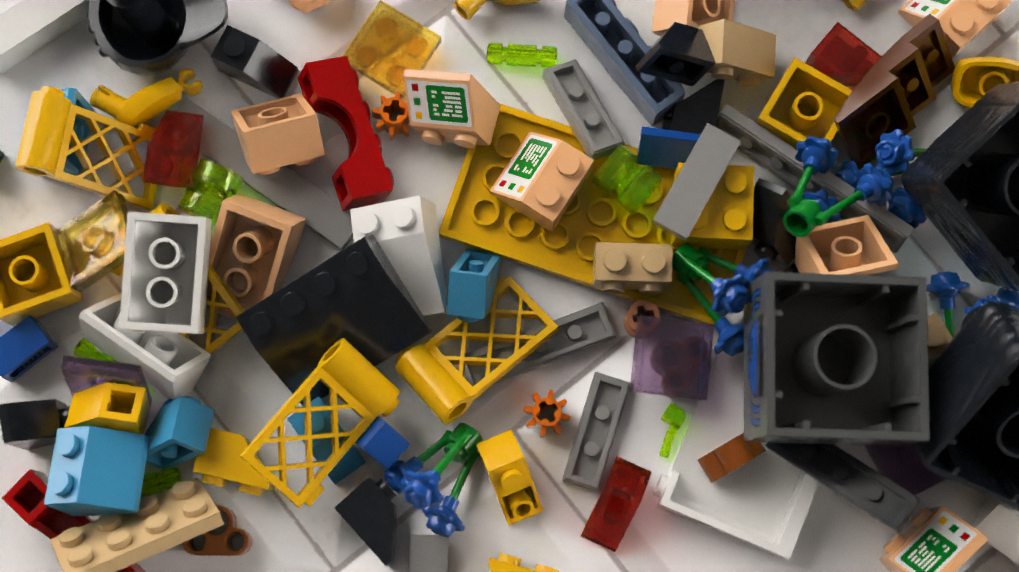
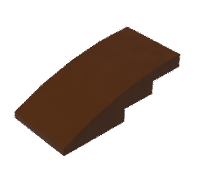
M931 14L927 15L904 34L871 67L853 89L834 118L851 161L856 163L859 170L877 157L875 146L880 142V137L883 133L890 134L895 129H901L905 136L916 128L913 116L936 99L933 87L952 74L955 69L940 22Z

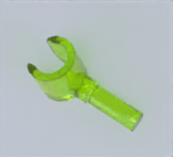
M673 403L668 405L660 418L670 425L666 431L659 456L668 458L674 437L686 418L684 410Z

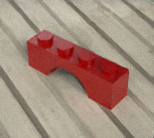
M347 56L306 63L297 78L305 100L316 113L323 114L335 121L343 130L348 141V158L331 177L342 211L384 202L394 190L393 174L390 168L385 166L382 158L381 140L373 132L370 123V109L367 102L362 100L359 92V78L356 70L351 68Z
M29 469L2 497L28 525L37 529L49 539L59 536L69 528L81 527L93 522L89 516H71L44 505L49 478L43 472ZM135 563L116 572L146 571Z

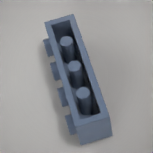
M566 1L564 18L651 127L664 119V116L671 114L675 105L683 100L686 92L681 83L637 72L635 66L651 46H648L639 36V32L632 21L622 15L615 1Z

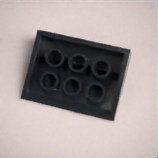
M373 234L361 238L236 316L237 321L255 350L292 394L315 370L325 352L342 338H345L375 367L432 332L431 327ZM321 380L310 390V402L318 396L323 399L329 395V388Z

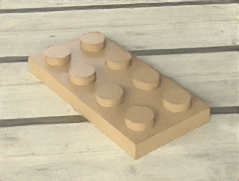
M197 477L192 480L178 482L171 489L157 495L141 498L138 513L101 515L98 520L81 527H73L63 531L59 536L50 539V542L63 572H116L220 527L224 523L220 511Z

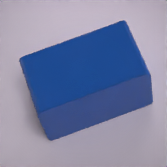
M29 315L0 337V376L10 382L15 381L59 347L38 319Z
M379 416L373 420L355 442L386 470L395 463L410 445L407 440Z

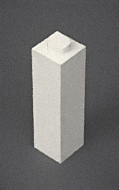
M22 0L0 14V73L3 74L87 19L89 0Z

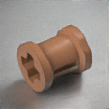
M638 300L632 303L623 320L626 332L637 339L647 338L655 331L656 325L660 321V311L655 304L650 303L648 300ZM638 312H641L643 317L649 316L650 319L646 327H643L641 322L634 323L633 320Z

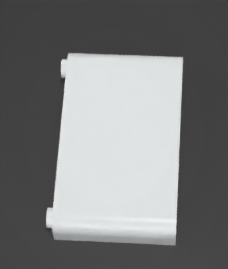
M744 309L739 313H728L725 317L731 325L743 324ZM744 351L733 357L725 352H721L715 356L668 476L661 474L653 495L659 497L658 506L787 560L792 555L819 482L767 449L765 446L767 442H761L766 449L765 452L712 483L697 461L744 433Z

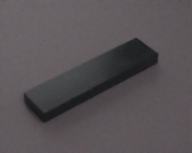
M767 442L765 445L767 449L898 534L921 502L920 498L835 444Z

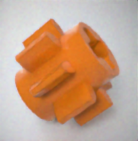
M397 92L395 97L388 99L383 95L380 96L381 109H372V116L375 119H381L375 125L377 133L385 130L389 133L390 140L392 141L395 135L402 133L404 136L409 137L408 126L410 122L407 102L405 103L401 99L400 92ZM393 112L400 113V115L397 116L396 121L390 120V117L393 116Z
M553 390L548 392L547 398L542 399L538 394L533 393V401L536 404L534 407L526 406L523 409V412L526 414H532V420L526 425L527 429L536 425L541 429L540 438H543L546 430L553 429L559 435L561 433L558 425L559 420L564 422L570 420V416L563 414L561 410L566 405L567 400L563 399L559 402L554 400ZM544 405L546 409L553 407L556 410L553 414V422L550 423L547 419L540 421L537 418L540 415V406Z

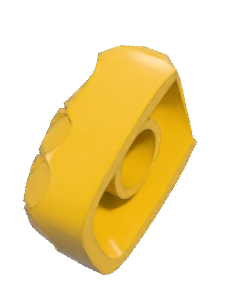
M971 57L957 61L950 86L954 99L961 105L971 108L997 84L1019 82V62L1004 57Z

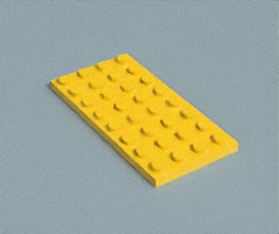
M500 104L490 146L476 145L475 148H468L439 229L440 238L483 252L499 255L504 259L592 288L593 251L596 242L671 245L672 234L652 224V221L673 185V174L676 169L636 164L638 148L625 144L622 151L594 160L591 174L551 232L492 195L490 190L530 131L563 140L585 155L586 153L570 126ZM678 246L672 247V256L679 248ZM705 248L710 253L736 265L742 263L746 251ZM707 261L710 264L708 272L715 278L720 277L724 280L734 277L733 272ZM672 269V283L667 291H662V294L646 295L639 293V290L624 289L623 293L612 294L633 302L648 300L661 311L714 328L715 322L688 288L677 280L679 273ZM703 279L698 282L693 280V283L709 303L713 305L714 292L710 288L711 285Z

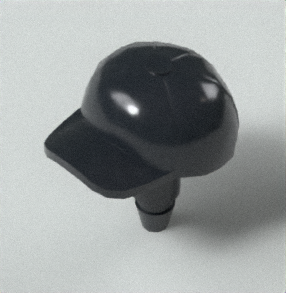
M89 0L87 18L90 21L88 30L95 35L94 43L100 46L99 54L102 57H108L121 69L137 75L160 74L170 70L181 60L190 46L208 38L225 25L228 19L227 0Z

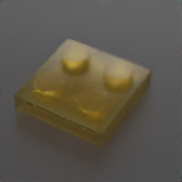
M380 0L343 56L348 57L351 68H354L356 72L394 95L400 92L401 99H404L406 96L403 79L405 69L423 70L442 42L440 35Z
M115 190L57 229L70 287L80 293L124 264L128 208L125 197Z

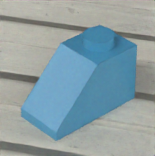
M466 249L449 271L448 315L458 316V319L467 322L478 321L486 317L494 299L502 261L501 256L479 250Z
M181 396L163 405L144 434L150 437L146 463L166 471L205 453L214 410L201 405L200 400L190 396Z
M319 396L310 402L311 406L326 405ZM330 410L311 411L312 434L331 432ZM296 412L288 417V421L297 434L305 435L304 412ZM338 423V431L342 432L344 430ZM346 436L339 437V444L344 440ZM331 438L312 439L313 456L317 461L327 460L332 454ZM354 444L328 474L334 484H337L366 463Z

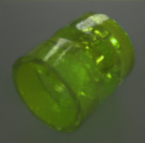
M622 144L603 163L595 174L592 183L607 195L615 192L618 193L617 200L620 205L633 215L652 195L662 181L663 176L647 165L639 167V157Z
M200 159L191 178L194 182V187L186 188L178 207L191 216L211 219L212 225L215 226L222 200L238 194L244 179L220 164Z

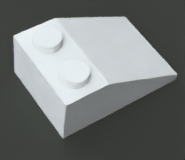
M415 196L350 209L353 243L373 234L423 316L428 317L447 313L436 204L422 196Z

